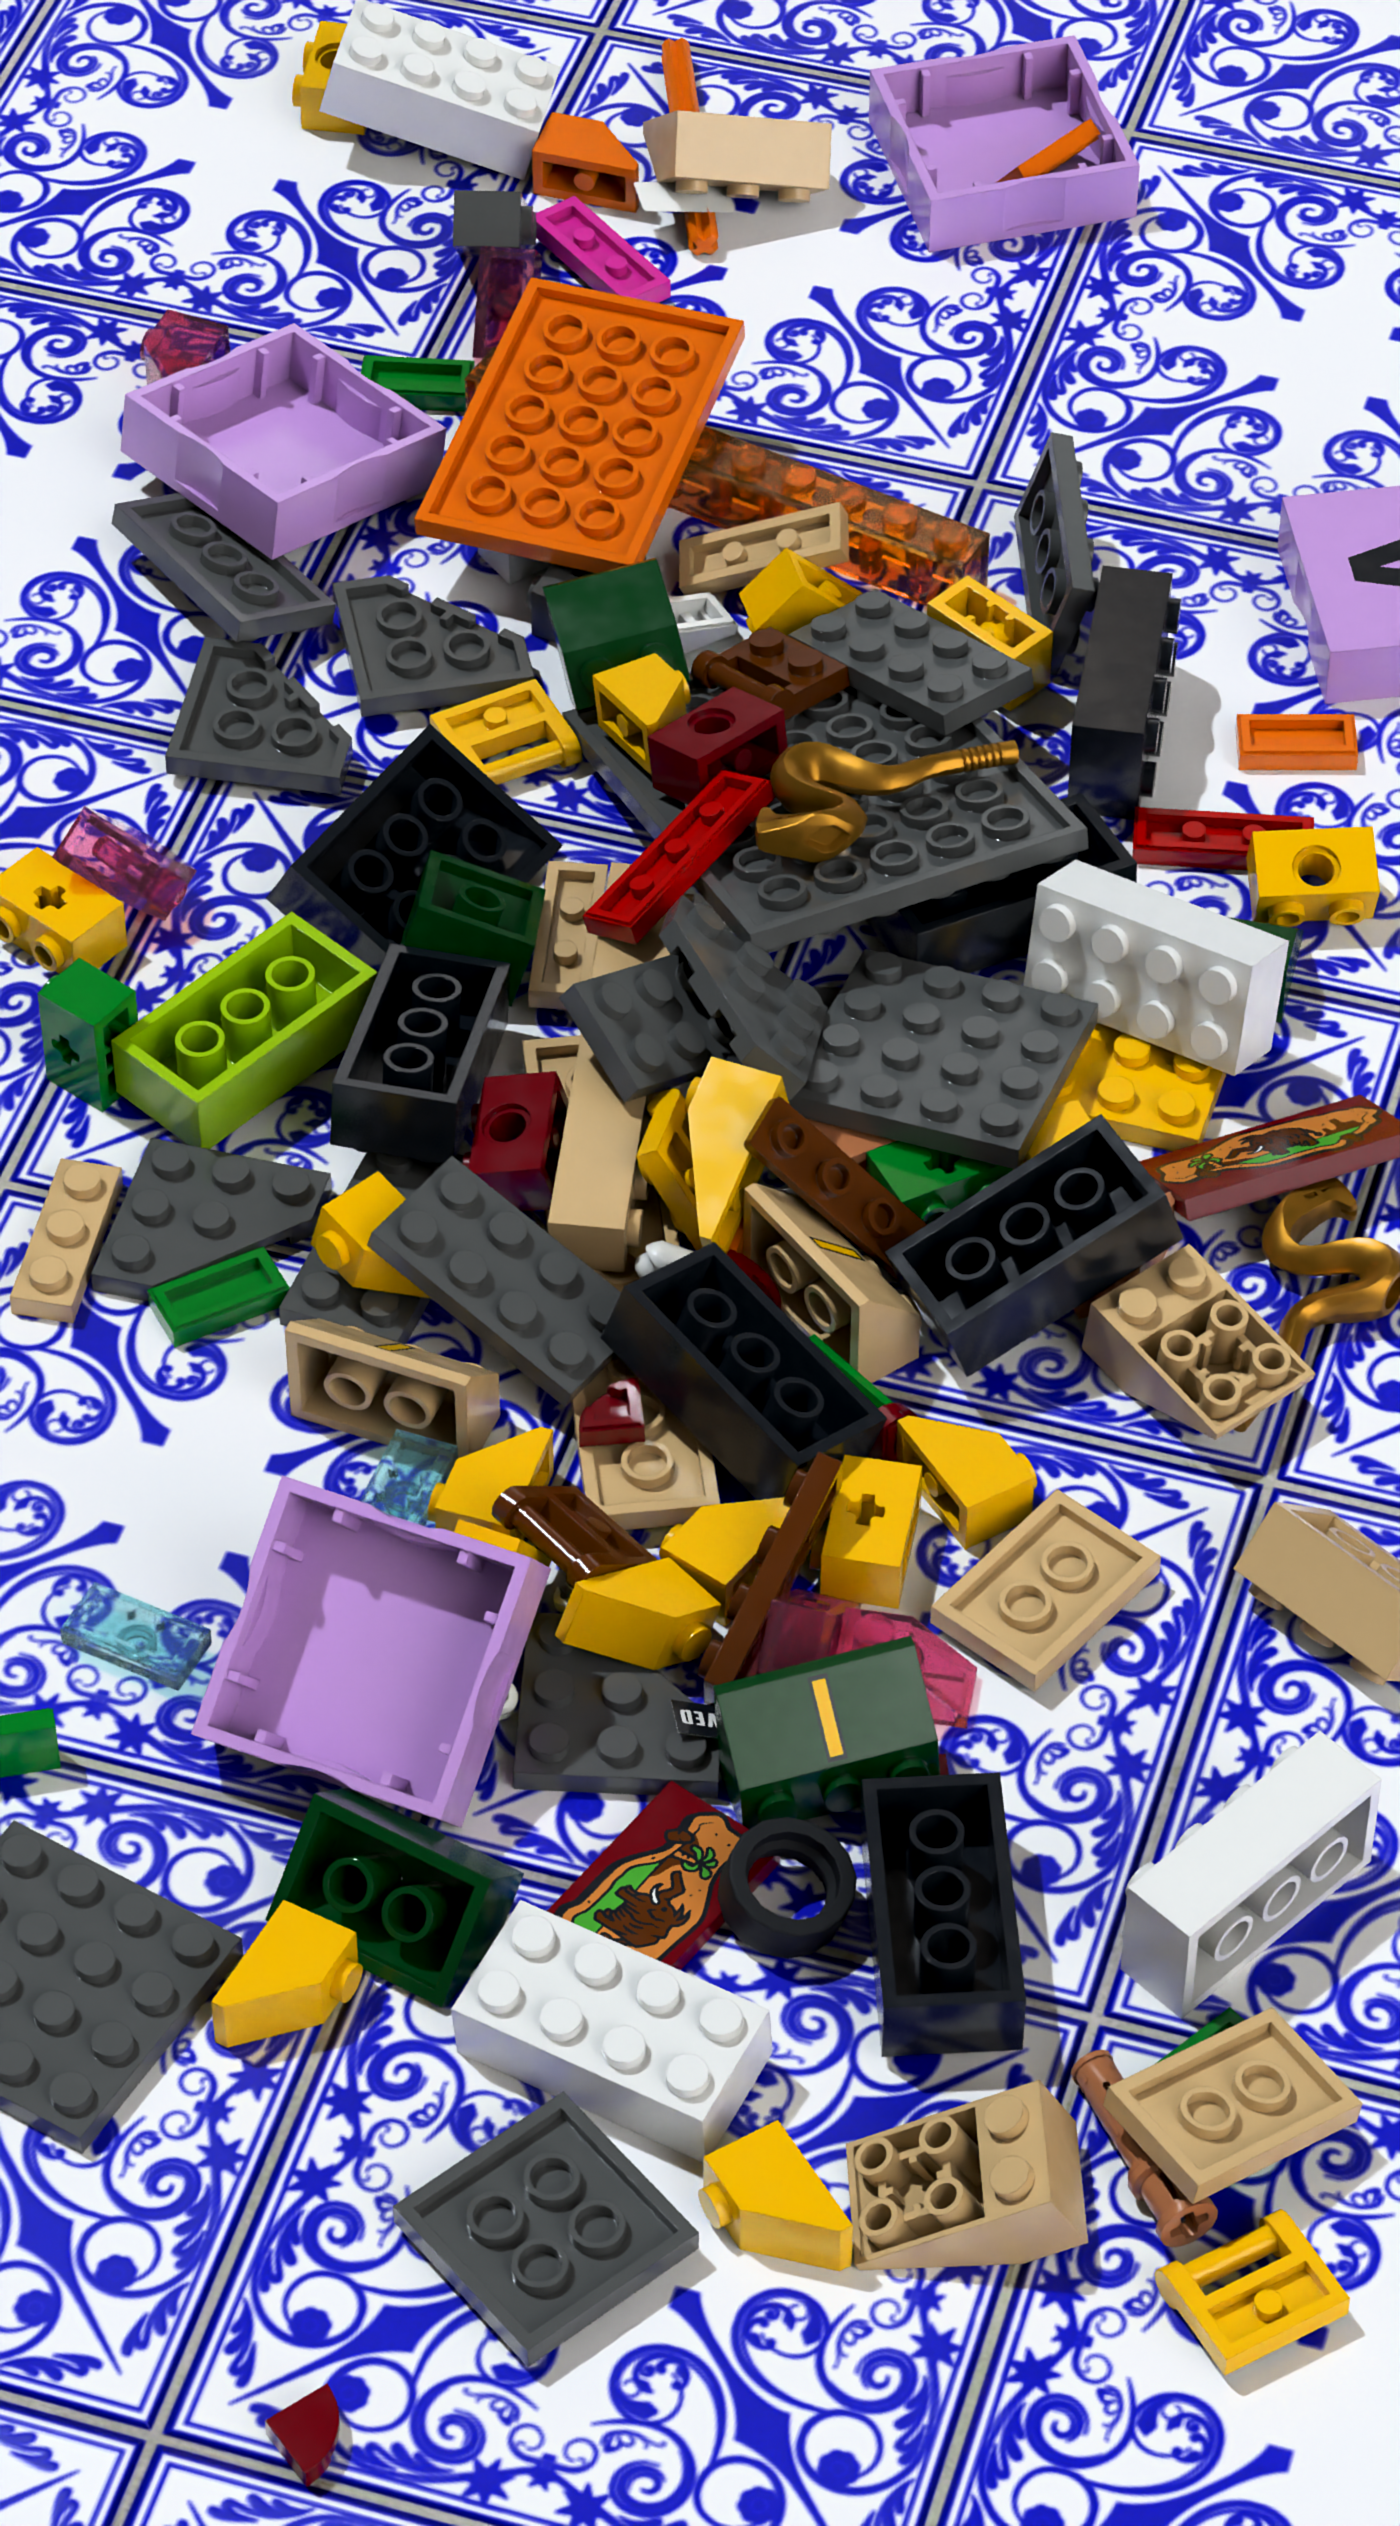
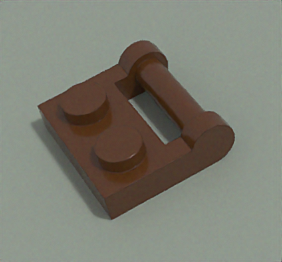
M772 627L752 633L748 639L719 654L711 650L703 651L695 658L691 667V675L695 682L709 689L719 687L727 691L733 686L784 709L785 721L850 686L847 665Z
M516 1485L502 1492L492 1507V1515L506 1529H517L567 1574L566 1582L572 1589L578 1581L657 1560L576 1486Z

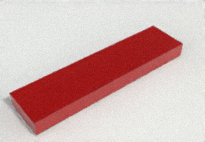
M721 770L586 911L582 917L587 932L636 945L667 913L680 896L700 878L758 816L760 810L775 798L770 780Z

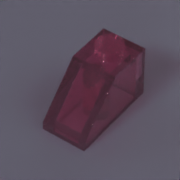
M480 246L473 358H492L530 278L541 279L542 256L536 250Z
M168 309L154 329H148L142 339L140 357L142 361H145L147 385L186 368L204 365L230 352L229 330L227 325Z
M86 806L83 807L52 856L60 864L131 907L164 921L172 909L183 900L187 886L197 872L195 868L149 834Z
M800 1588L772 1599L756 1675L846 1652L859 1618L862 1603Z
M846 1607L836 1654L911 1636L915 1644L934 1724L967 1729L977 1678V1667L913 1616Z

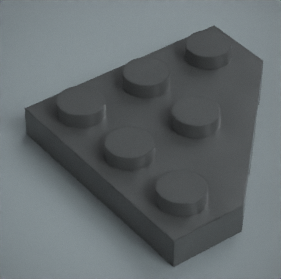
M390 575L333 583V600L336 603L335 609L361 717L466 703L534 679L525 639L521 635L505 628L498 634L476 624L475 614L438 597L430 603L409 593V584Z
M205 637L165 755L167 774L341 795L353 756L352 737L340 724L333 726L320 713L319 702L295 677L288 679L275 666V657L263 644Z
M681 895L667 911L659 933L660 939L670 954L679 956L683 952L687 958L689 967L694 973L688 982L710 1016L720 1019L724 1015L728 1021L730 1030L735 1036L729 1045L739 1061L747 1067L782 1076L787 1097L791 1101L807 1082L828 1007L823 1004L821 996L811 985L800 979L792 980L776 968L772 958L764 949L751 944L750 941L744 943L726 929L722 918L713 909L702 903L695 905L684 895Z
M151 1138L92 1270L93 1291L148 1302V1289L257 1248L269 1246L285 1238L292 1245L311 1237L314 1234L321 1207L327 1203L332 1191L331 1173Z
M536 1612L525 1643L513 1769L514 1789L657 1796L670 1781H673L699 1798H718L720 1776L718 1738L678 1733L671 1700L694 1702L658 1670L647 1669L562 1643L555 1636V1632L563 1614Z

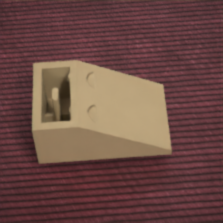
M1190 1244L1093 1301L1090 1305L1082 1349L1123 1392L1214 1440H1217L1302 1387L1315 1377V1372Z
M1040 2080L846 2143L854 2262L859 2270L1024 2264L1088 2243L1076 2121Z

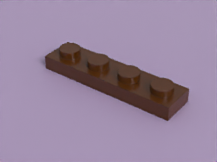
M818 1452L808 1472L799 1468L794 1474L783 1505L790 1509L780 1528L770 1525L766 1530L755 1556V1562L762 1565L752 1585L741 1582L738 1586L726 1618L733 1622L723 1642L713 1639L701 1660L697 1676L704 1679L705 1704L715 1706L714 1685L748 1676L842 1487L843 1462Z

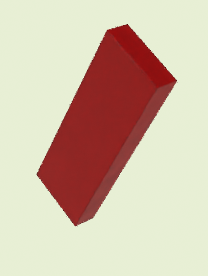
M1135 807L1132 857L1137 864L1247 870L1246 857L1253 831L1314 829V817Z

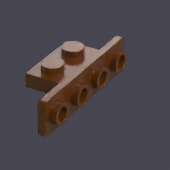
M777 1097L769 1100L744 1142L745 1149L898 1281L885 1251L927 1224L783 1098Z

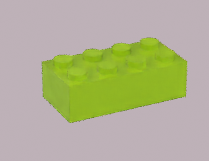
M291 911L111 1040L116 1092L188 1145L211 1149L347 1049L378 972Z

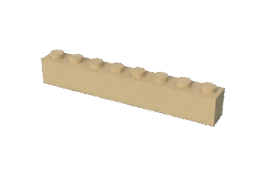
M611 862L606 890L631 864ZM683 894L695 904L694 894ZM666 914L636 945L598 935L591 979L672 955L659 937ZM581 1033L547 1222L548 1234L593 1270L625 1272L628 1248H640L642 1238L643 1209H635L636 1200L647 1201L650 1184L645 1181L640 1172L636 1154L652 1118L647 1110V1106L655 1096L665 1090L624 1103Z

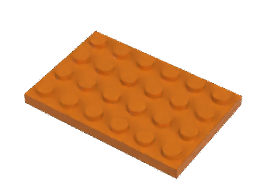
M531 277L415 515L416 534L593 573L644 561L745 339L744 321Z

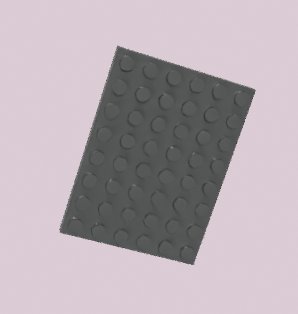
M689 674L691 681L687 683L690 689L691 700L689 704H686V712L689 713L725 692V690L719 687L715 689L706 688L695 682L692 675ZM851 686L785 721L788 747L802 742H821L840 748L869 762L882 765H896L929 754L1003 742L981 717L944 736ZM596 706L563 712V718L578 738L582 754L650 835L656 839L688 804L653 788L652 776L598 726ZM1019 758V762L1016 764L981 770L977 769L975 771L970 770L969 772L928 779L905 791L891 795L866 796L841 792L856 800L866 813L868 820L863 833L855 842L834 858L823 862H808L774 855L758 849L755 836L756 817L700 876L693 886L744 943L750 941L751 944L764 949L768 953L781 950L787 944L812 936L835 933L844 926L875 916L892 915L901 908L919 902L945 898L957 890L982 882L1002 880L1011 873L1042 863L1050 864L1061 861L1067 855L1089 849L1087 827ZM771 772L767 773L761 778L770 780ZM776 796L766 806L771 808L776 814H793L783 807Z

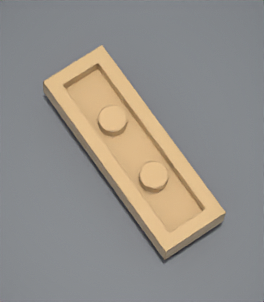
M839 501L679 540V588L684 595L705 592L715 594L747 586L785 548L790 549L820 568L848 562V513Z
M548 861L544 885L546 891L528 988L529 1007L567 1010L559 997L573 984L591 979L598 935L587 932L582 916L605 893L608 883V865Z
M60 1159L10 1294L12 1314L74 1323L123 1187L122 1167Z

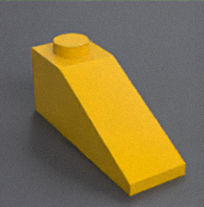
M712 1056L702 1078L695 1077L690 1083L685 1098V1112L688 1114L701 1244L704 1247L715 1242L727 1254L744 1215V1188L757 1183L764 1168V1165L745 1149L744 1142L769 1100L781 1097L787 1103L789 1101L782 1076Z

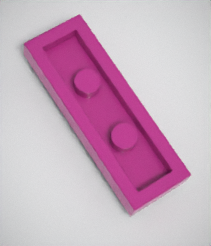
M576 196L536 213V238L594 290L660 303L671 297V280Z

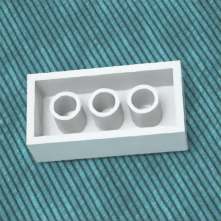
M356 0L333 61L319 111L524 180L532 157V149L537 142L561 66L543 61L536 56L525 55L493 44L483 38H475L443 27L436 22L422 20L390 9L380 3Z
M1075 859L1037 885L1023 986L1051 993H1063L1077 999L1098 1003V1023L1236 1076L1271 1050L1289 941Z
M1321 1731L1317 1732L1299 1748L1291 1746L1284 1750L1275 1760L1271 1770L1252 1786L1244 1784L1236 1789L1226 1801L1223 1810L1204 1825L1201 1823L1192 1825L1180 1837L1175 1849L1156 1864L1152 1862L1146 1863L1131 1877L1125 1890L1127 1899L1125 1922L1122 1929L1123 1945L1120 1969L1180 2019L1184 2018L1371 1862L1382 1779Z
M522 1900L516 1905L451 2008L458 2053L555 2097L564 2091L578 2107L702 2163L703 2156L716 2149L772 2055L770 2009Z

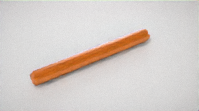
M668 38L661 45L663 53L661 58L669 113L677 110L700 112L690 44L683 38L676 41ZM709 210L708 212H684L689 250L697 256L704 252L709 255L715 253L718 249V230L715 212H709Z

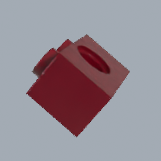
M734 686L647 736L653 788L685 804H689L721 770L761 778L771 772L773 764L788 748L784 709Z
M557 1071L484 1077L480 1103L474 1104L471 1110V1126L474 1138L471 1152L464 1154L462 1164L521 1212L550 1209L569 1104Z

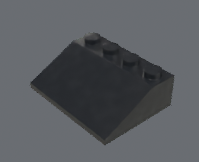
M429 724L289 867L266 899L285 916L292 911L379 972L390 943L401 944L431 850L528 883L563 845L439 731Z

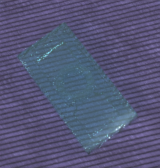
M396 1429L360 1501L368 1503L389 1515L425 1526L428 1521L427 1512L432 1491L436 1483H446L454 1463L458 1459V1446Z
M96 1582L92 1584L60 1628L62 1644L177 1691L180 1690L212 1644L211 1629Z

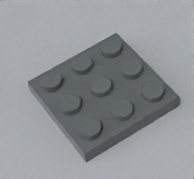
M564 2091L393 2206L394 2223L527 2367L699 2249V2232Z

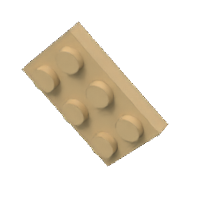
M1056 1489L931 1606L930 1623L1035 1692L1160 1573L1161 1556Z
M1271 2007L1109 2086L1103 2106L1192 2204H1195L1357 2122L1363 2103L1277 2011Z

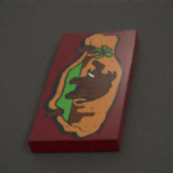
M1357 1095L1139 1162L1164 1193L1171 1192L1175 1199V1211L1186 1220L1193 1221L1399 1158L1400 1120L1364 1096Z
M670 1781L547 1912L681 1970L725 1923L717 1898L720 1874L738 1840L749 1829L675 1782ZM780 1856L761 1858L753 1864L748 1874V1884L752 1893L780 1864Z

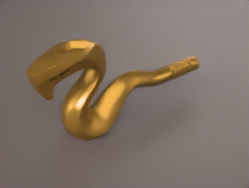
M1015 740L997 742L996 744L929 754L896 765L872 763L840 748L821 742H802L788 747L773 764L770 781L776 798L787 811L793 814H776L771 808L763 807L756 821V845L758 849L767 853L808 862L829 860L855 842L863 833L868 820L866 813L856 800L841 792L866 796L891 795L936 777L1016 764L1019 762L1017 743Z
M1335 1177L1291 1191L1275 1208L1262 1233L1263 1254L1281 1270L1307 1277L1353 1275L1360 1278L1358 1281L1309 1294L1288 1310L1280 1323L1278 1335L1299 1357L1303 1351L1306 1336L1311 1329L1324 1324L1373 1321L1389 1315L1400 1301V1253L1391 1246L1372 1238L1361 1237L1342 1239L1314 1246L1298 1244L1312 1230L1330 1218L1339 1217L1348 1221L1356 1219L1357 1202L1349 1189ZM1260 1413L1237 1426L1234 1430L1245 1432Z

